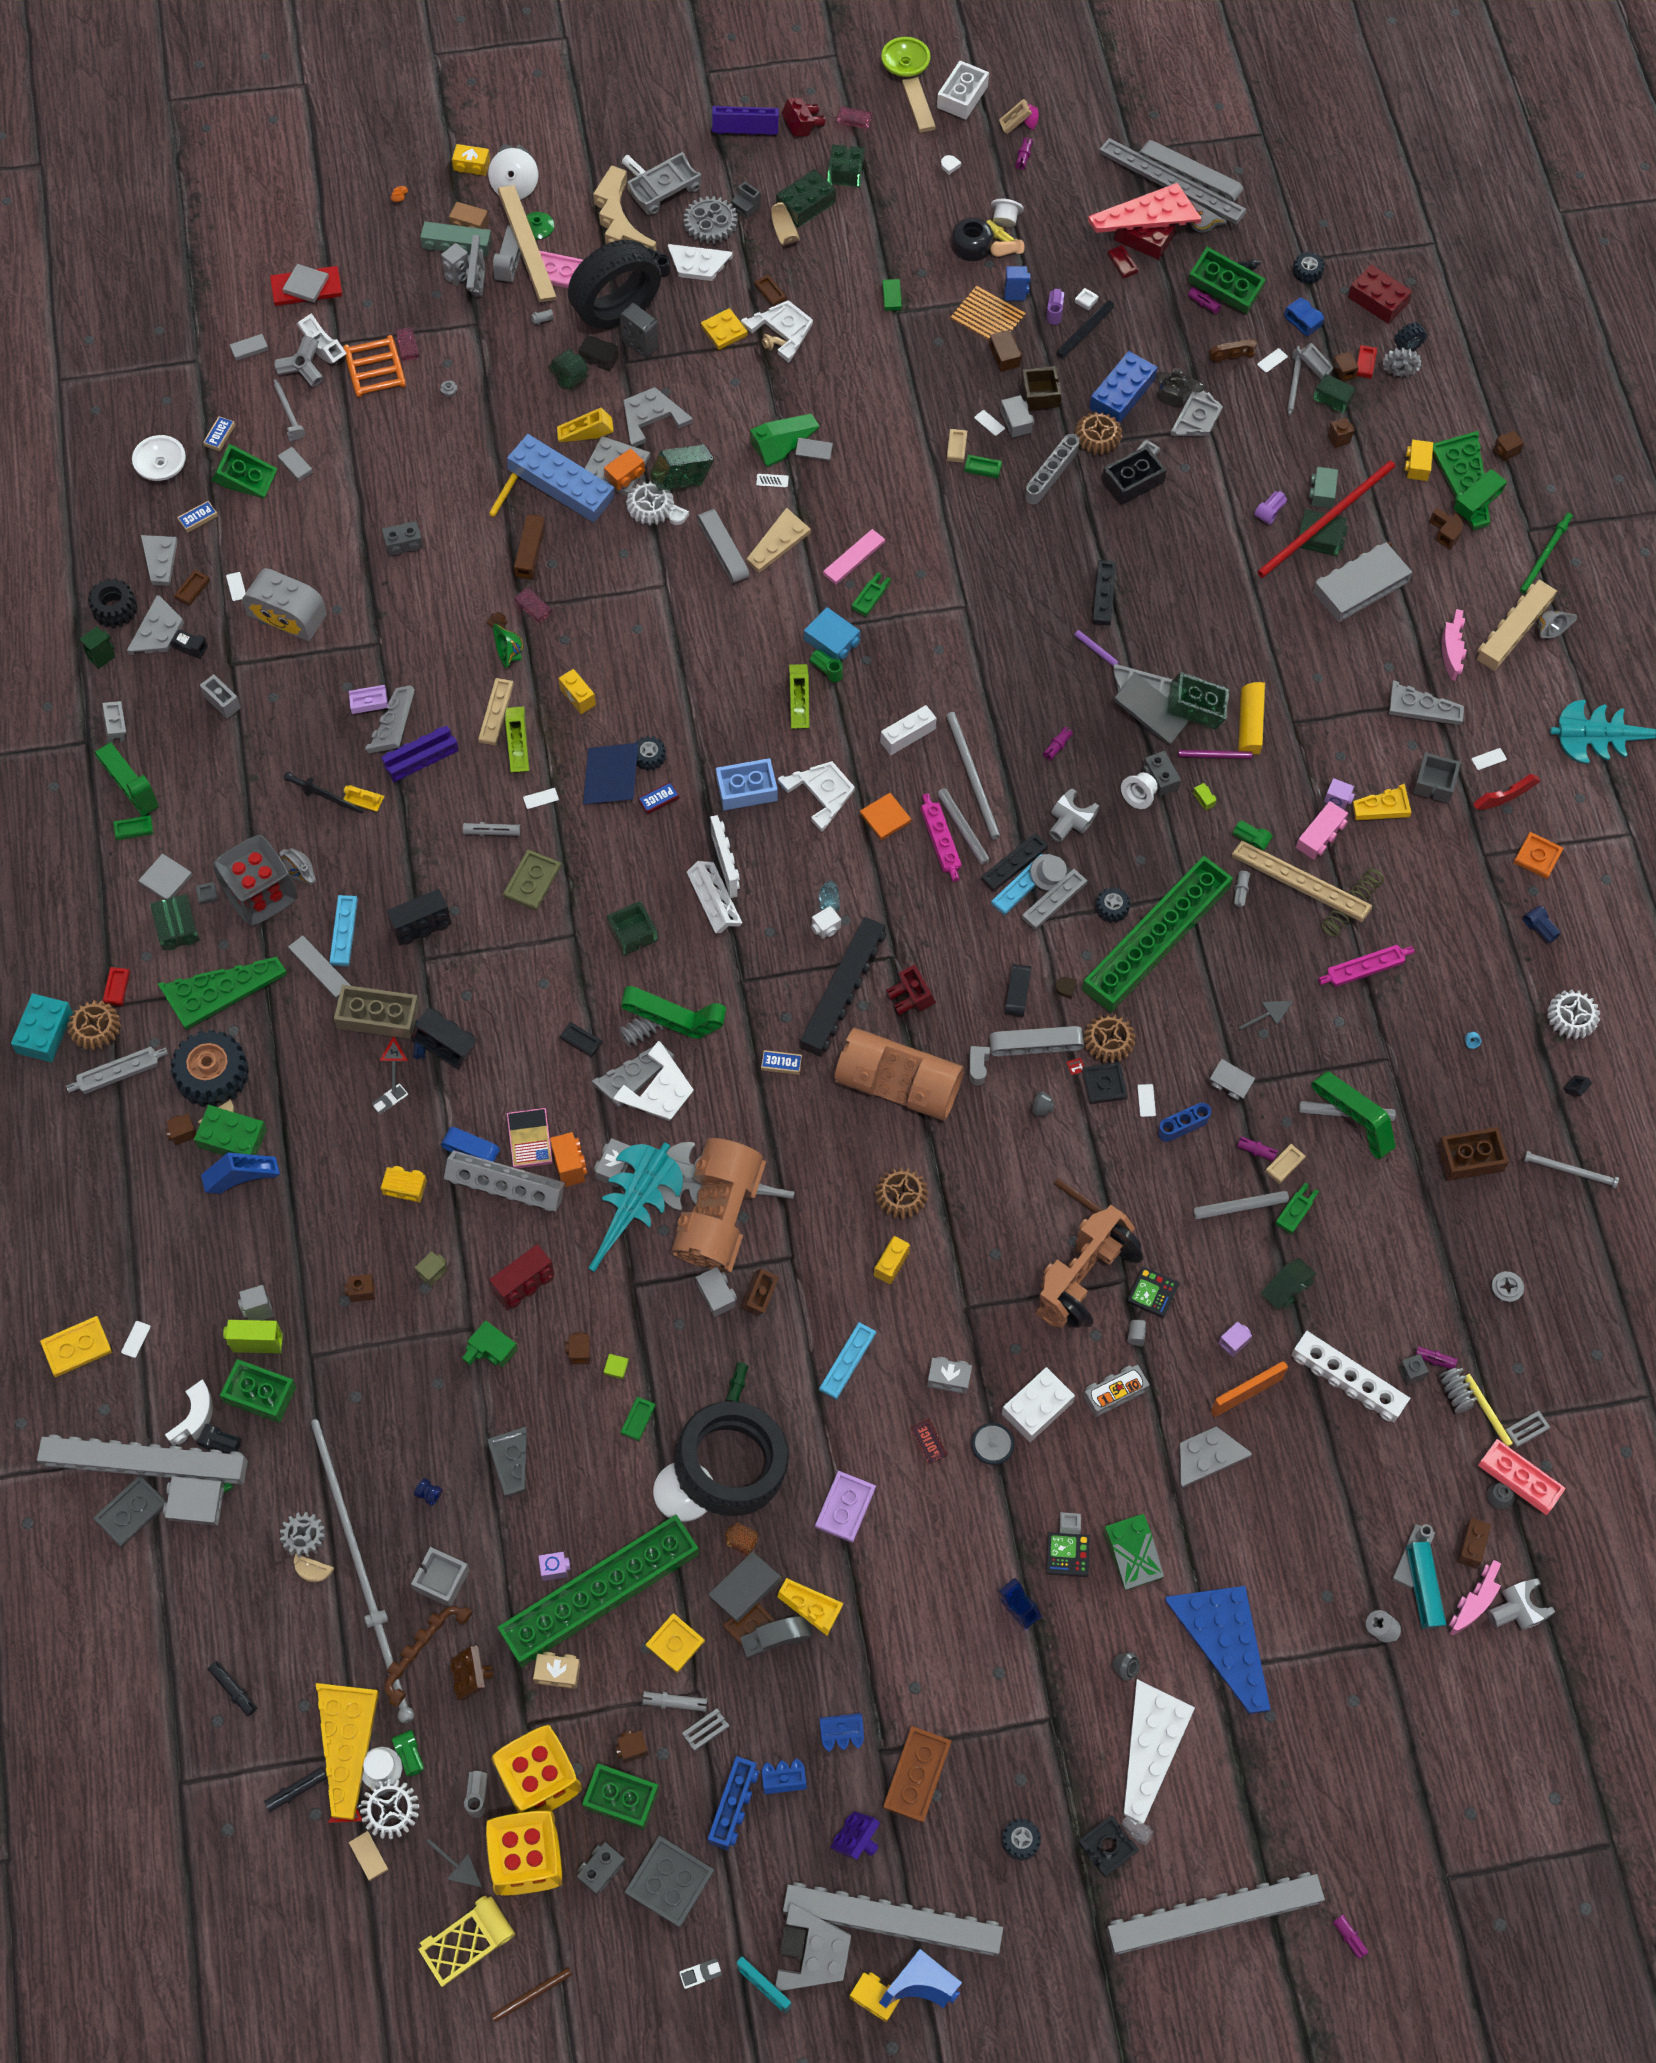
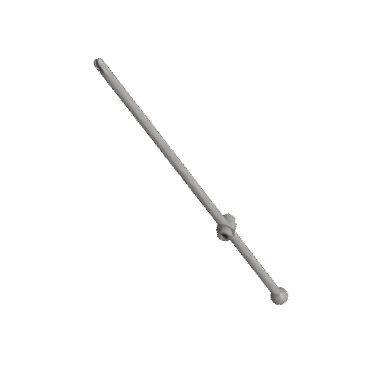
M314 1419L311 1425L369 1609L370 1614L364 1616L367 1628L374 1627L388 1670L394 1661L382 1626L383 1623L388 1622L385 1610H377L319 1421ZM397 1679L393 1684V1689L395 1691L397 1689L402 1690L399 1679ZM404 1698L399 1705L400 1710L397 1716L401 1723H408L414 1719V1711L407 1706L406 1699Z

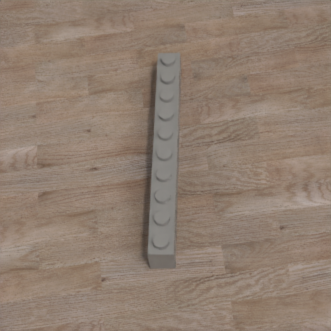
M49 1435V1437L41 1438L37 1461L42 1466L165 1478H172L174 1476L244 1485L248 1460L240 1452H230V1454H223L219 1450L202 1452L199 1448L182 1450L178 1446L162 1448L161 1445L150 1444L148 1447L136 1442H130L129 1445H126L116 1440H110L109 1443H105L94 1438H90L89 1441H83L79 1437L62 1439L58 1435Z
M1310 1872L1298 1875V1879L1290 1881V1878L1287 1877L1277 1880L1278 1884L1269 1886V1883L1257 1885L1255 1890L1249 1891L1248 1888L1236 1890L1235 1895L1228 1896L1227 1893L1214 1896L1215 1900L1207 1901L1206 1898L1194 1901V1905L1186 1907V1904L1183 1903L1173 1906L1171 1911L1165 1912V1909H1158L1153 1911L1151 1916L1144 1917V1914L1132 1916L1131 1921L1123 1922V1919L1110 1922L1111 1926L1106 1928L1112 1954L1114 1956L1322 1904L1325 1898L1318 1875H1311Z
M796 1882L787 1887L783 1915H787L790 1902L834 1925L995 1957L999 1955L1003 1927L999 1926V1923L995 1921H986L985 1924L977 1922V1918L965 1916L964 1919L955 1918L956 1914L943 1912V1915L935 1914L934 1910L929 1908H921V1911L914 1910L913 1906L908 1904H900L899 1907L891 1905V1901L888 1900L870 1901V1897L857 1895V1898L848 1897L849 1893L843 1891H836L833 1894L828 1893L826 1888L814 1887L813 1890L806 1888L805 1884Z

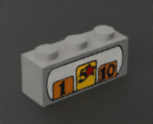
M1130 1365L1122 1369L1121 1373L1116 1376L1114 1374L1107 1376L1103 1379L1104 1382L1098 1385L1096 1383L1089 1385L1084 1392L1083 1398L1096 1418L1148 1392L1150 1384L1138 1365L1134 1367Z

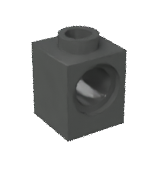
M1421 1354L1402 1360L1398 1366L1405 1386L1424 1380L1429 1373Z

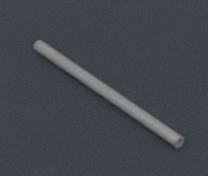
M950 712L946 716L991 839H998L1000 837L998 828L955 712Z

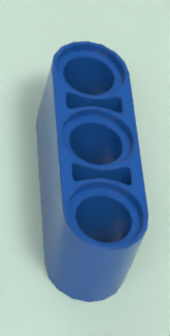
M1198 1103L1163 1119L1159 1125L1158 1137L1162 1141L1168 1142L1205 1126L1211 1115L1210 1106L1206 1103ZM1202 1112L1206 1116L1201 1117L1197 1113ZM1186 1120L1189 1124H1182L1180 1121ZM1163 1128H1169L1171 1132H1166Z
M455 1127L449 1128L441 1143V1146L450 1152L458 1151L492 1162L495 1161L500 1152V1148L497 1145Z

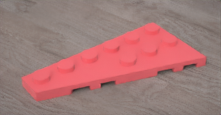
M1178 183L1088 217V222L1096 233L1116 231L1119 228L1133 230L1134 227L1141 226L1142 229L1166 227L1174 223L1186 225V222H1195V224H1198L1202 220Z

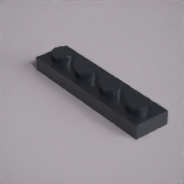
M1098 561L1093 624L1111 625L1116 562Z
M1036 833L983 874L981 880L993 892L1047 850L1048 844Z

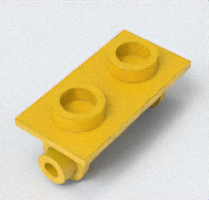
M352 785L345 786L344 793H346L344 800L353 805L378 812L384 799L383 795Z

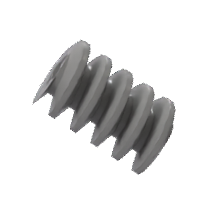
M639 1016V1020L633 1019L632 1024L626 1023V1028L622 1026L619 1028L623 1041L631 1049V1042L637 1046L636 1039L643 1042V1035L650 1038L649 1031L656 1034V1027L663 1030V1026Z
M1454 1368L1439 1375L1440 1378H1443L1441 1383L1446 1385L1445 1391L1450 1392L1448 1398L1453 1400L1451 1402L1452 1406L1457 1407L1455 1413H1463L1474 1407L1473 1403L1477 1400V1397L1470 1398L1474 1391L1467 1390V1388L1471 1384L1463 1383L1467 1378L1466 1375L1460 1376V1373L1464 1371L1463 1368Z
M1377 1610L1370 1613L1367 1617L1366 1628L1378 1640L1386 1643L1396 1641L1400 1637L1401 1626L1399 1622L1387 1612Z

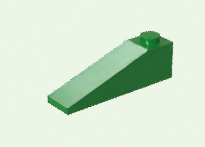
M812 414L764 423L750 429V443L767 468L785 459L791 450L794 451L797 448L798 438H809L819 429V425Z

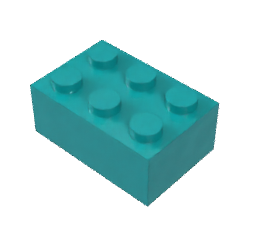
M32 993L11 1042L16 1054L53 1062L67 1029V1023L70 1021L69 1016L73 1014L69 1003Z

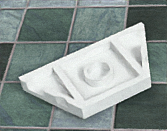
M668 244V251L671 254L678 277L712 281L717 273L724 268V264L732 259V252Z

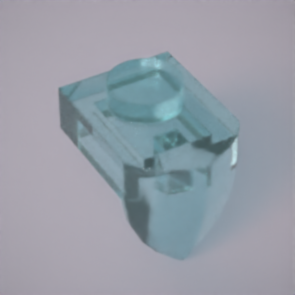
M832 880L826 882L820 889L819 902L821 910L829 906L834 911H839L840 909L838 887Z

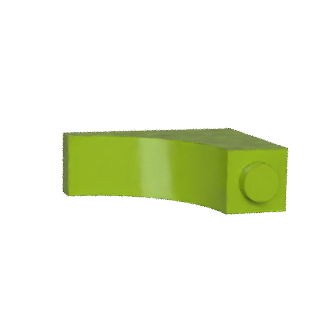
M807 664L789 665L791 728H809Z
M506 708L505 721L511 772L529 771L525 708Z

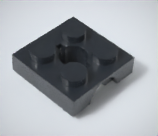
M1113 1815L1078 1841V1844L1104 1878L1139 1852L1138 1847L1125 1835ZM1116 1839L1115 1851L1099 1853L1103 1848L1102 1842L1104 1840L1114 1841Z

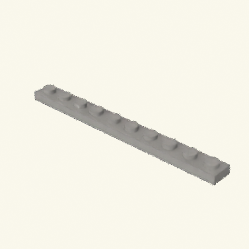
M1110 138L1099 149L1101 155L1163 187L1178 183L1189 200L1236 225L1246 214V208Z

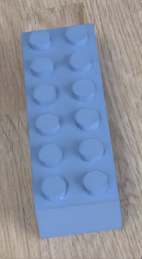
M529 434L524 437L507 457V469L593 523L614 499V487Z

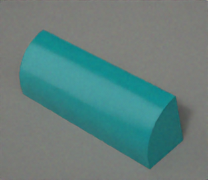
M1430 1542L1411 1543L1406 1546L1421 1628L1445 1627L1447 1625Z

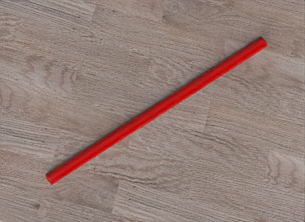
M1391 460L1388 461L1261 567L1257 574L1261 578L1265 577L1394 469L1395 463Z

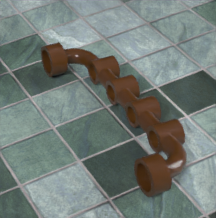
M450 1606L442 1610L439 1615L434 1612L429 1617L427 1623L430 1626L426 1631L420 1629L416 1633L414 1639L417 1642L413 1647L407 1645L400 1654L403 1657L398 1664L394 1661L387 1670L390 1675L385 1681L384 1689L390 1697L389 1703L397 1708L406 1696V1693L401 1689L396 1691L393 1689L394 1682L402 1676L406 1667L415 1660L419 1651L428 1644L432 1635L441 1628L445 1619L449 1615H456V1621L464 1625L471 1617L473 1611L466 1606L463 1609L457 1606Z

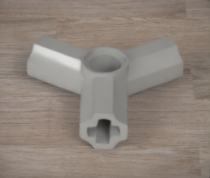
M304 336L298 352L294 356L275 360L277 374L280 376L300 372L312 387L322 383L324 377L311 362L319 341L312 337ZM305 360V363L299 366L300 362Z

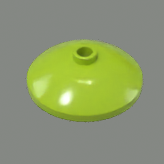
M899 37L889 41L884 46L881 59L884 67L889 72L902 77H910L922 73L928 67L930 51L918 39Z

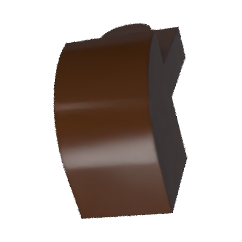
M1436 508L1430 519V523L1440 529L1436 541L1451 550L1459 540L1463 522L1458 514L1455 513L1450 517L1446 512Z

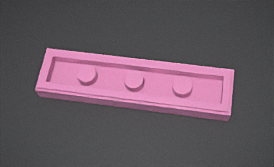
M873 529L870 530L823 571V575L837 585L885 543V539Z

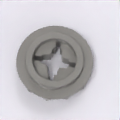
M1501 1272L1494 1277L1491 1289L1494 1291L1495 1297L1501 1299V1302L1508 1301L1511 1303L1522 1296L1524 1284L1515 1273ZM1505 1282L1508 1283L1509 1287H1514L1510 1289L1509 1294L1506 1289L1501 1288L1504 1287Z

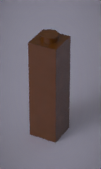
M528 514L526 516L514 565L515 577L533 580L546 528L545 518L542 516Z

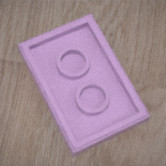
M838 1471L815 1528L853 1543L876 1485Z

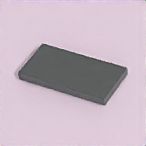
M1136 672L1131 675L1113 698L1117 704L1168 746L1191 719L1190 716Z

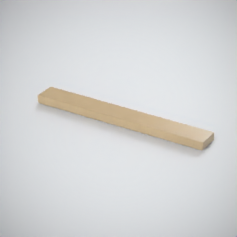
M515 185L499 187L500 199L539 303L556 300L555 291Z
M1241 841L1232 853L1233 858L1360 922H1363L1372 909L1371 904L1244 841Z

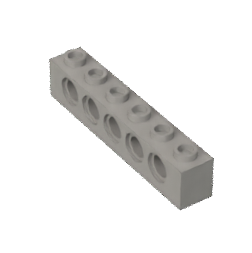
M453 1151L447 1158L444 1175L445 1180H449L454 1184H463L471 1189L487 1191L489 1194H497L509 1200H518L530 1206L542 1207L547 1211H556L562 1202L565 1182L458 1151Z

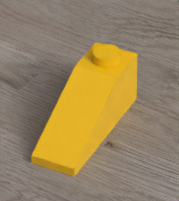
M602 408L557 426L559 442L596 439L614 432L612 417Z

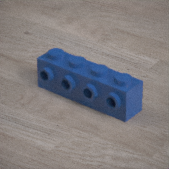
M736 1756L708 1837V1844L728 1851L730 1845L735 1846L738 1833H735L738 1824L742 1825L745 1812H742L744 1804H749L752 1792L749 1789L752 1783H756L759 1771L756 1770L757 1763Z

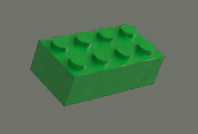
M1206 247L1190 272L1188 280L1190 284L1246 315L1263 290L1266 281L1262 276L1209 247Z

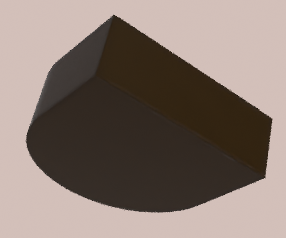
M1070 977L1059 978L1056 982V992L1063 997L1072 999L1077 979Z

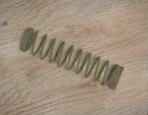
M1369 868L1365 875L1357 881L1356 886L1352 887V891L1348 893L1352 892L1357 897L1354 894L1356 892L1367 902L1366 898L1371 897L1370 892L1375 893V888L1380 887V884L1384 882V877L1378 870ZM1369 872L1376 873L1382 881L1379 882L1371 877ZM1367 877H1368L1373 883L1378 884V886H1375V885H1373L1372 883H1370V881L1367 879ZM1363 882L1369 884L1374 889V891H1370L1369 889H1367L1364 886ZM1358 887L1366 890L1369 893V897L1364 895ZM1335 909L1326 918V921L1322 922V928L1330 936L1337 937L1341 933L1339 928L1344 929V923L1348 924V918L1352 917ZM1337 913L1342 914L1348 922L1343 921ZM1332 918L1340 921L1343 927L1337 925ZM1324 923H1326L1327 926L1329 927V929H1330L1331 931H1333L1334 933L1330 932V931L1325 927Z

